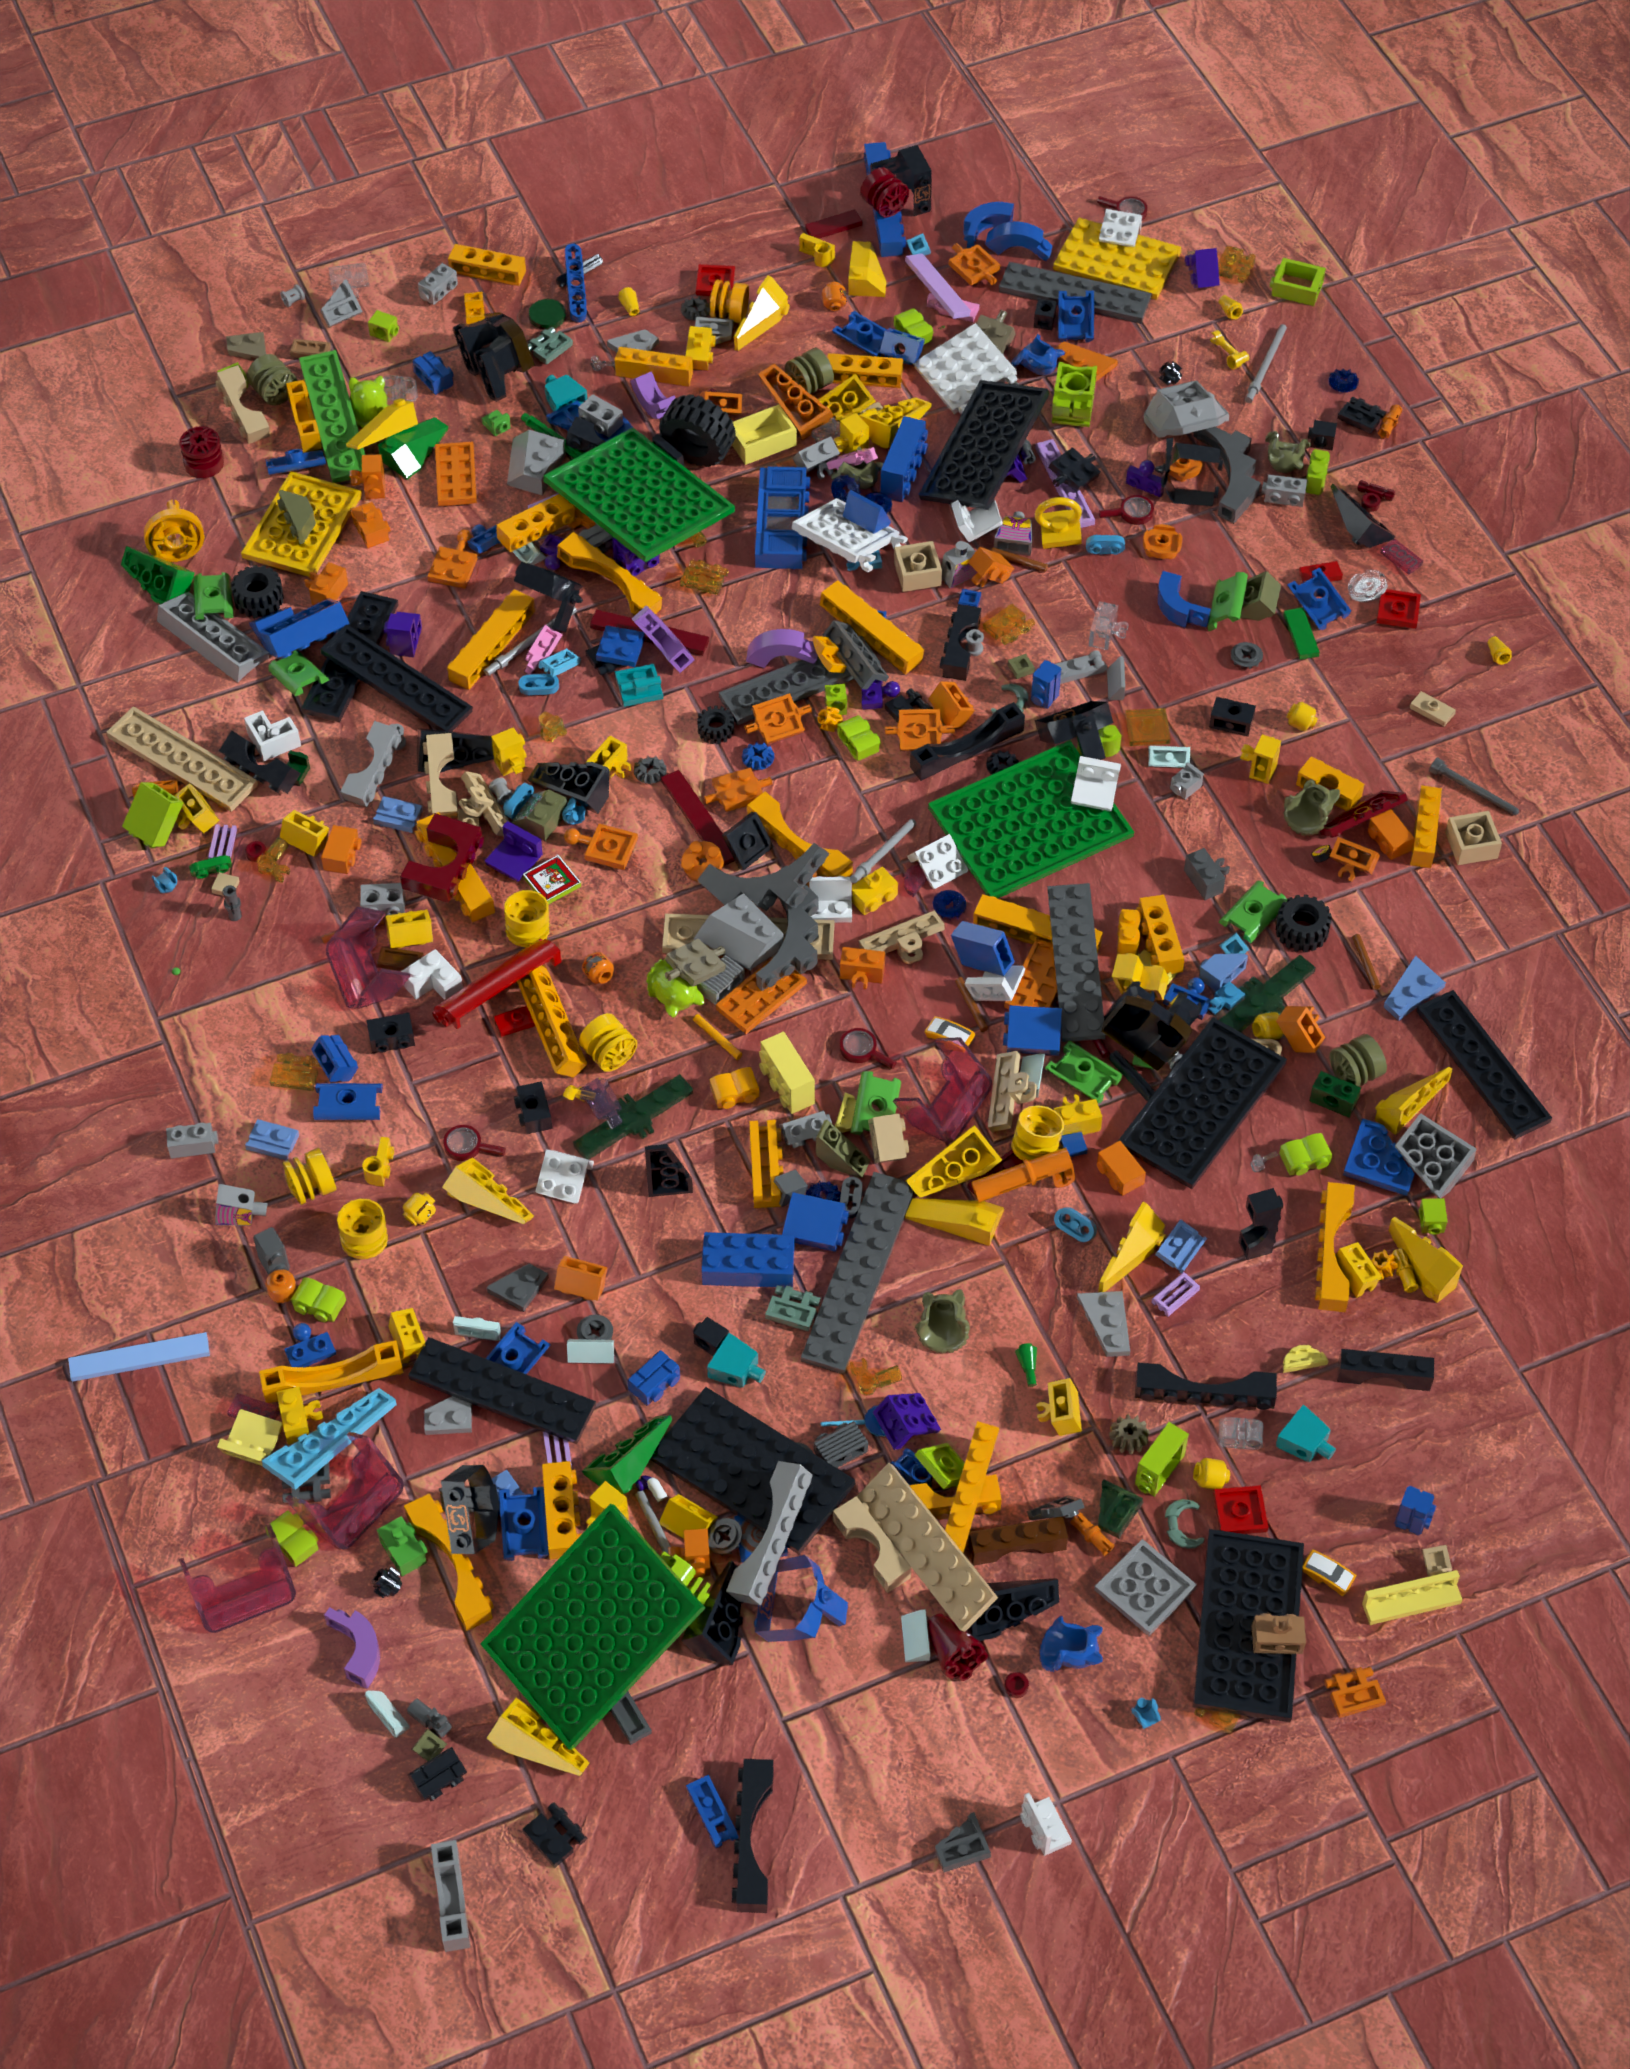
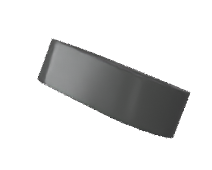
M848 1177L842 1183L840 1202L845 1203L846 1211H849L848 1218L856 1217L861 1205L862 1182L856 1177ZM850 1185L855 1186L853 1194H849ZM849 1201L853 1202L851 1210L847 1209Z

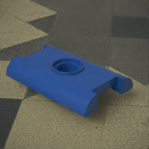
M1059 291V341L1067 342V340L1085 339V343L1093 341L1094 291H1086V296H1067V291Z
M853 311L849 315V323L843 328L836 326L832 333L874 357H881L879 352L885 330L887 329Z
M292 449L286 451L283 457L265 460L269 475L326 465L322 449L305 453L302 452V449Z
M1319 567L1312 571L1313 578L1300 585L1293 581L1287 584V586L1320 630H1324L1331 621L1339 617L1345 619L1351 613V609Z
M316 1083L315 1089L316 1093H319L318 1106H313L314 1120H380L381 1111L380 1106H376L377 1093H382V1083Z
M516 1322L486 1359L527 1374L551 1344L543 1339L539 1344L524 1335L525 1327ZM512 1356L517 1357V1358H516L515 1360H513V1361L507 1360L509 1357H512Z
M533 1487V1494L511 1496L509 1489L499 1490L504 1559L514 1561V1556L538 1554V1559L549 1556L544 1487ZM525 1518L528 1519L530 1523L526 1526H522L518 1523V1520Z

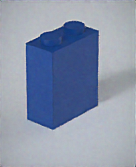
M961 921L951 934L963 966L1004 976L1015 962L1004 931Z
M1010 1005L1009 1012H1005L1004 1025H1008V1033H1003V1046H1007V1052L1017 1051L1020 1054L1059 1056L1062 1008Z
M792 1192L782 1235H795V1243L836 1252L837 1246H841L844 1233L841 1232L843 1224H847L849 1211H846L845 1203Z

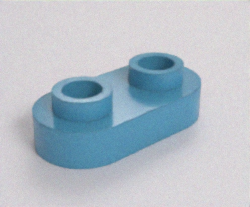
M1092 535L1086 539V550L1091 554L1117 555L1125 550V540L1118 535Z
M550 674L524 675L518 682L519 690L524 695L554 694L559 689L558 677H552Z
M527 783L517 786L514 795L503 806L505 816L513 819L532 796L534 792L533 786Z
M1064 1207L1055 1213L1054 1221L1056 1226L1078 1241L1087 1242L1096 1236L1097 1227L1095 1223L1073 1208ZM1066 1214L1070 1216V1222L1066 1221ZM1085 1226L1089 1228L1088 1234L1084 1231Z

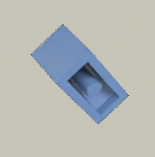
M1214 954L1209 960L1205 959L1201 963L1199 978L1214 991H1218L1229 981L1232 982L1246 969L1248 955Z

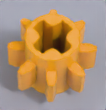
M829 706L822 709L817 717L818 723L822 724L820 729L834 732L837 729V725L843 721L842 715L838 714L840 709Z
M1386 1250L1374 1253L1371 1262L1382 1276L1381 1280L1384 1277H1393L1394 1269H1398V1265L1395 1262L1396 1257L1393 1253L1389 1256Z

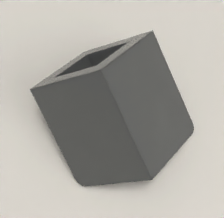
M796 1169L779 1175L774 1179V1183L783 1193L779 1202L781 1207L790 1204L792 1192L804 1195L808 1186Z

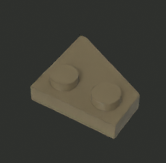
M263 332L226 336L227 350L230 356L251 360L252 357L259 358L266 355Z

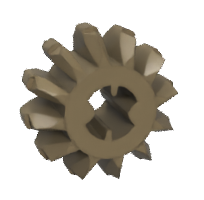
M1127 1414L1125 1419L1119 1416L1116 1423L1111 1425L1109 1438L1113 1440V1448L1120 1447L1121 1453L1128 1450L1131 1455L1134 1449L1140 1453L1142 1447L1148 1444L1150 1432L1146 1428L1145 1421L1139 1422L1138 1415L1131 1419L1130 1415Z

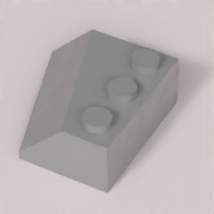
M527 430L514 437L507 485L543 496L548 487L544 482L543 475L560 467L566 456L564 440L532 430Z
M744 893L710 914L694 937V940L699 938L711 950L723 946L725 955L749 970L776 954L783 943V933Z
M1421 1113L1395 1145V1148L1437 1198H1442L1452 1190L1474 1161L1477 1150Z

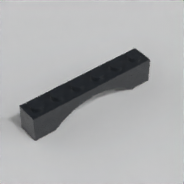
M1012 702L996 710L982 725L961 738L943 744H926L911 751L910 768L919 780L922 781L1023 732L1025 715Z
M1138 1362L1135 1379V1398H1141L1145 1401L1153 1399L1164 1400L1169 1403L1181 1401L1188 1402L1189 1404L1207 1403L1213 1406L1233 1405L1237 1408L1257 1407L1261 1410L1274 1409L1277 1398V1373L1253 1371L1249 1375L1233 1382L1203 1384L1181 1378L1161 1364Z
M744 1759L743 1767L738 1768V1783H742V1791H737V1806H741V1815H736V1830H740V1839H735L734 1854H739V1861L733 1865V1879H738L737 1888H732V1903H736L737 1912L767 1913L768 1879L762 1873L754 1858L751 1847V1833L758 1811L765 1800L773 1793L774 1760Z

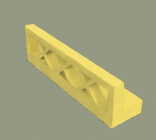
M1455 1570L1366 1591L1362 1605L1369 1624L1373 1625L1461 1604L1462 1597L1457 1587L1460 1577L1458 1571Z

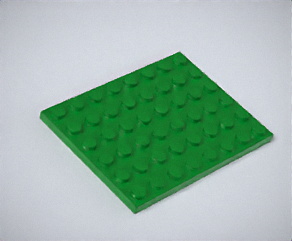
M635 428L621 433L543 475L544 482L644 562L649 561L735 512V506Z
M1070 740L928 803V809L944 833L951 835L964 863L987 896H993L997 899L1134 837L1135 832L1114 802L1112 811L1071 803L1081 755Z
M609 1504L480 1644L564 1745L571 1750L586 1737L698 1617L705 1607L614 1504Z

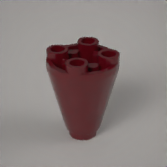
M936 1614L929 1619L927 1623L929 1634L943 1674L949 1679L959 1678L961 1681L968 1680L972 1676L973 1671L987 1660L988 1654L985 1651V1647L968 1632L961 1631L947 1616Z

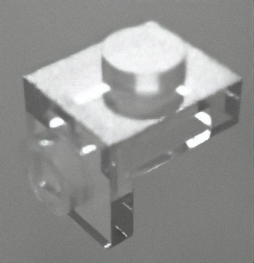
M832 417L828 423L814 429L811 435L815 442L818 443L830 436L833 440L836 437H840V423Z

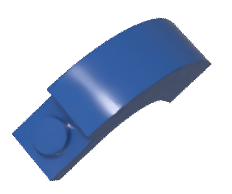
M990 202L971 210L964 220L963 235L964 240L967 241V248L975 246L977 237L983 230L994 228L1006 222H1012L1014 203Z
M1006 222L994 227L988 232L985 243L987 247L998 255L1010 247H1025L1044 261L1050 258L1052 244L1043 238L1044 231L1037 226L1025 222Z
M1163 571L1159 580L1157 601L1164 616L1174 624L1186 628L1187 623L1207 628L1211 609L1182 599L1179 595L1182 576Z

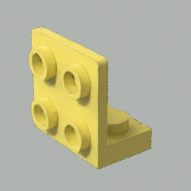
M240 1409L228 1440L220 1438L217 1448L224 1454L263 1466L262 1460L272 1454L283 1424L280 1421Z

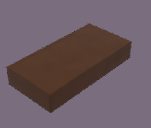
M382 946L377 960V968L402 971L424 957L423 952Z

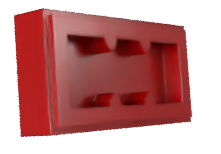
M1338 561L1299 567V574L1303 582L1313 578L1312 571L1319 567L1330 582L1342 580L1343 578Z
M527 1006L494 1016V1021L501 1037L535 1026Z

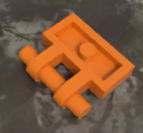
M1357 1667L1352 1672L1345 1674L1336 1673L1331 1678L1324 1679L1327 1689L1333 1687L1338 1689L1331 1692L1330 1697L1339 1718L1385 1705L1386 1700L1378 1680L1367 1681L1368 1677L1373 1676L1371 1667L1363 1669L1362 1667ZM1356 1681L1359 1684L1348 1688L1346 1685L1347 1683Z

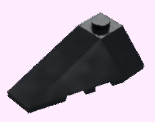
M1332 483L1330 486L1346 529L1353 536L1351 540L1359 546L1363 544L1371 548L1394 540L1396 536L1385 525L1375 520L1373 515L1361 507L1345 490Z
M418 729V772H425V762H428V755H424L423 742H427L426 735L451 733L454 760L448 762L441 772L494 759L490 735Z
M570 762V764L563 765L559 763H537L528 781L545 790H551L566 797L567 801L573 798L576 800L577 806H584L586 810L599 814L609 797L610 769L594 762H586V764Z
M668 1144L645 1146L649 1197L693 1193L692 1177Z
M733 1561L728 1562L709 1591L708 1599L703 1604L705 1609L686 1628L681 1640L696 1656L729 1666L733 1665L741 1645L738 1631L739 1626L743 1624V1617L740 1616L741 1604L744 1603L737 1601L726 1592L734 1570L738 1567Z
M1058 1579L987 1583L998 1598L967 1629V1632L978 1641L993 1639L1000 1636L1001 1632L1009 1627L1020 1625V1621L1029 1616H1036L1058 1604Z

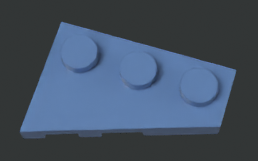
M1415 956L1385 1001L1384 1008L1399 1021L1416 1009L1417 1006L1423 1004L1445 988L1446 982Z

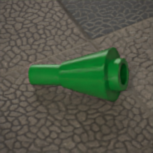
M1030 1343L1022 1344L1019 1346V1349L1015 1350V1354L1024 1373H1026L1028 1387H1034L1037 1385L1035 1376L1037 1347L1032 1346Z

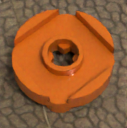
M1180 458L1170 466L1168 474L1176 478L1177 481L1184 482L1201 472L1202 461Z
M1158 524L1153 526V529L1146 530L1144 533L1143 548L1146 550L1145 554L1148 557L1171 560L1176 558L1181 550L1182 535L1178 534L1175 528L1170 525Z
M693 841L685 850L681 859V867L688 878L698 882V878L709 864L722 870L724 864L720 849L715 844L707 841ZM702 858H705L707 862H703L701 865H699L698 861Z

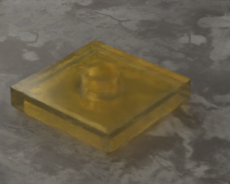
M1166 708L1125 710L1129 746L1170 744L1171 739Z

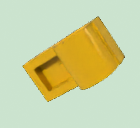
M804 233L801 234L799 237V251L814 256V263L817 266L826 267L834 261L835 245Z
M380 1137L377 1156L367 1157L362 1163L365 1180L371 1185L384 1187L385 1178L388 1179L390 1176V1165L388 1164L389 1160H393L394 1147L391 1146L389 1137Z

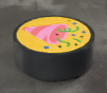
M1324 845L1314 850L1311 854L1314 862L1320 863L1329 859L1332 849L1330 845Z

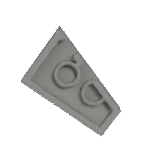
M1123 1291L1077 1294V1300L1082 1305L1088 1321L1091 1322L1095 1335L1106 1356H1130Z

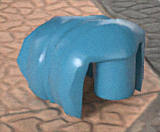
M570 798L567 806L562 811L564 821L572 825L582 823L585 820L586 808L584 806H577L576 800Z
M167 867L163 868V873L158 877L151 876L155 887L161 893L172 892L177 885L176 874Z
M1139 1698L1136 1706L1131 1709V1713L1137 1718L1138 1723L1142 1725L1143 1729L1161 1721L1158 1704L1155 1699L1146 1700L1145 1698Z

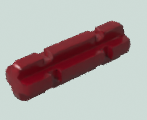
M1360 480L1357 486L1358 491L1374 493L1380 498L1385 497V500L1392 501L1395 496L1394 490H1386L1385 487L1372 483L1368 484V482Z

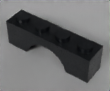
M576 416L567 432L565 445L586 453L606 441L598 437L594 430V423Z
M958 604L957 611L952 613L951 624H953V627L948 628L947 638L949 642L945 641L943 653L946 655L941 657L940 669H943V677L967 680L971 653L963 649L960 643L966 639V634L970 630H979L982 608Z
M231 730L219 749V752L225 755L223 759L232 765L237 762L240 764L238 768L248 775L250 772H253L255 774L253 778L263 784L265 781L269 782L268 787L279 793L281 790L288 794L301 773L277 758L268 764L258 765L255 760L256 745Z
M1274 1188L1250 1194L1247 1197L1246 1209L1253 1224L1240 1231L1238 1241L1246 1260L1271 1254L1273 1251V1246L1276 1243V1232H1278V1223L1281 1220L1280 1214L1283 1209L1282 1198L1280 1195L1277 1196Z
M1341 1349L1338 1359L1337 1382L1362 1384L1364 1381L1373 1378H1390L1403 1383L1406 1389L1430 1391L1434 1380V1358Z

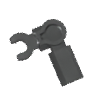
M415 1699L407 1708V1712L411 1717L424 1727H428L440 1739L452 1728L445 1715L439 1714L435 1707L430 1709L419 1699Z

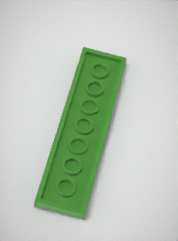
M333 350L301 357L299 361L332 483L350 480V470L362 472V455H365L363 448L357 450L347 448L346 443L359 431L337 352Z

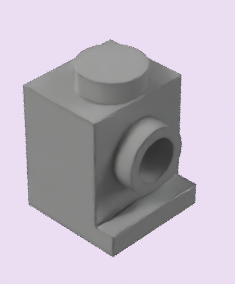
M1188 762L1181 771L1171 778L1170 789L1176 795L1186 800L1202 787L1204 773Z

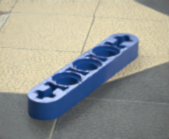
M569 244L565 247L564 254L569 314L572 321L580 323L586 319L587 314L582 251L579 245ZM571 252H574V254H575V259H574V258L572 259V253H571ZM575 265L578 266L579 269L573 271L569 267ZM577 280L581 284L575 286L571 284V281ZM579 295L582 299L576 301L572 297ZM576 307H579L580 315L577 314Z

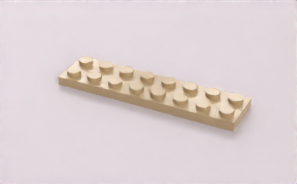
M134 706L106 732L107 737L182 783L186 785L190 783L199 793L230 812L258 786L257 780Z
M665 913L662 953H670L694 941V937L709 915ZM769 918L783 933L784 941L788 928L787 918ZM814 919L818 923V937L810 944L817 950V959L833 960L835 920Z
M888 1463L857 1495L861 1503L865 1502L871 1511L870 1515L874 1520L881 1522L884 1533L961 1631L965 1632L998 1598L892 1464Z

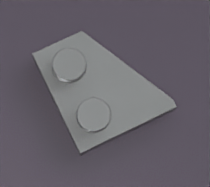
M452 1396L426 1409L424 1416L425 1435L471 1433L472 1404Z

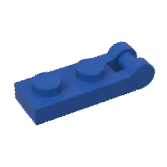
M709 1775L687 1784L686 1789L714 1847L722 1846V1843L729 1839L733 1841L739 1838ZM724 1825L726 1830L718 1833L716 1827Z

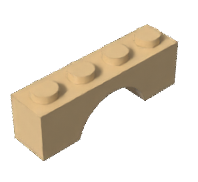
M237 365L218 372L217 381H215L216 387L219 392H223L224 403L227 408H231L232 419L234 423L238 422L241 437L246 438L248 444L270 437L269 425L262 411L249 410L239 401L241 395L246 391V380L239 366Z
M451 733L426 735L427 742H423L424 755H428V762H425V773L430 776V781H426L427 794H431V801H428V812L432 814L439 812L440 815L449 818H458L456 791L446 788L439 780L442 768L448 762L454 760Z
M856 1496L833 1510V1522L846 1539L862 1538L871 1542L876 1547L879 1557L874 1564L873 1575L888 1593L911 1578L912 1567L882 1530L883 1525L881 1522L874 1520L870 1515L871 1511L865 1502L861 1503Z

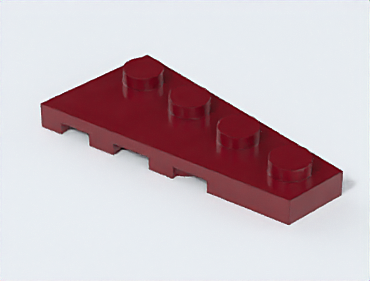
M1382 790L1327 822L1323 830H1320V834L1330 836L1331 838L1337 837L1343 831L1408 801L1407 795L1402 792Z

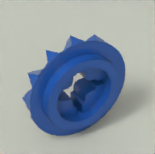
M756 741L754 745L748 744L747 748L743 749L742 761L748 768L763 770L772 765L774 752L772 747H768L765 743L758 744ZM755 753H762V758L759 756H755Z

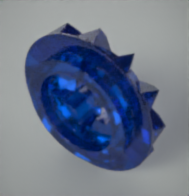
M1342 368L1341 371L1335 369L1334 372L1330 373L1328 382L1334 390L1347 393L1358 387L1359 378H1357V373L1351 372V369L1346 371Z
M840 475L833 480L831 493L834 499L837 498L846 503L848 493L846 495V490L843 487L847 485V489L860 494V484L855 482V478H851L848 475Z
M875 492L865 496V498L882 506L886 514L891 512L892 500L886 494Z
M945 890L939 892L934 897L933 908L941 918L948 917L951 920L953 917L959 918L962 913H965L966 900L957 891ZM953 901V907L946 909V905Z
M819 1180L818 1183L811 1184L810 1188L806 1190V1195L822 1198L820 1193L823 1191L827 1195V1200L840 1202L841 1192L837 1185L831 1184L830 1181L822 1182Z

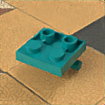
M654 664L615 671L624 707L663 699L660 685L661 678L657 675Z

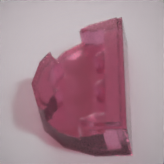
M915 864L912 865L904 874V888L913 898L927 880L920 864L917 866Z

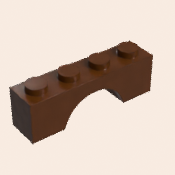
M1063 1516L972 1531L969 1532L968 1545L972 1563L975 1566L997 1562L1002 1556L1022 1549H1035L1043 1554L1064 1551L1067 1549L1068 1535Z

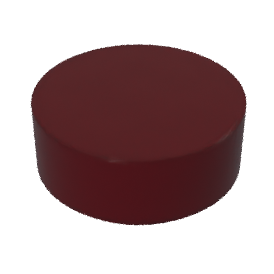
M1366 493L1362 496L1361 507L1368 512L1377 511L1380 507L1381 499L1377 494Z
M253 841L245 848L246 857L252 862H260L267 856L266 846L260 841Z
M1013 1672L1006 1677L1004 1689L1007 1695L1012 1698H1021L1027 1694L1029 1681L1024 1674Z

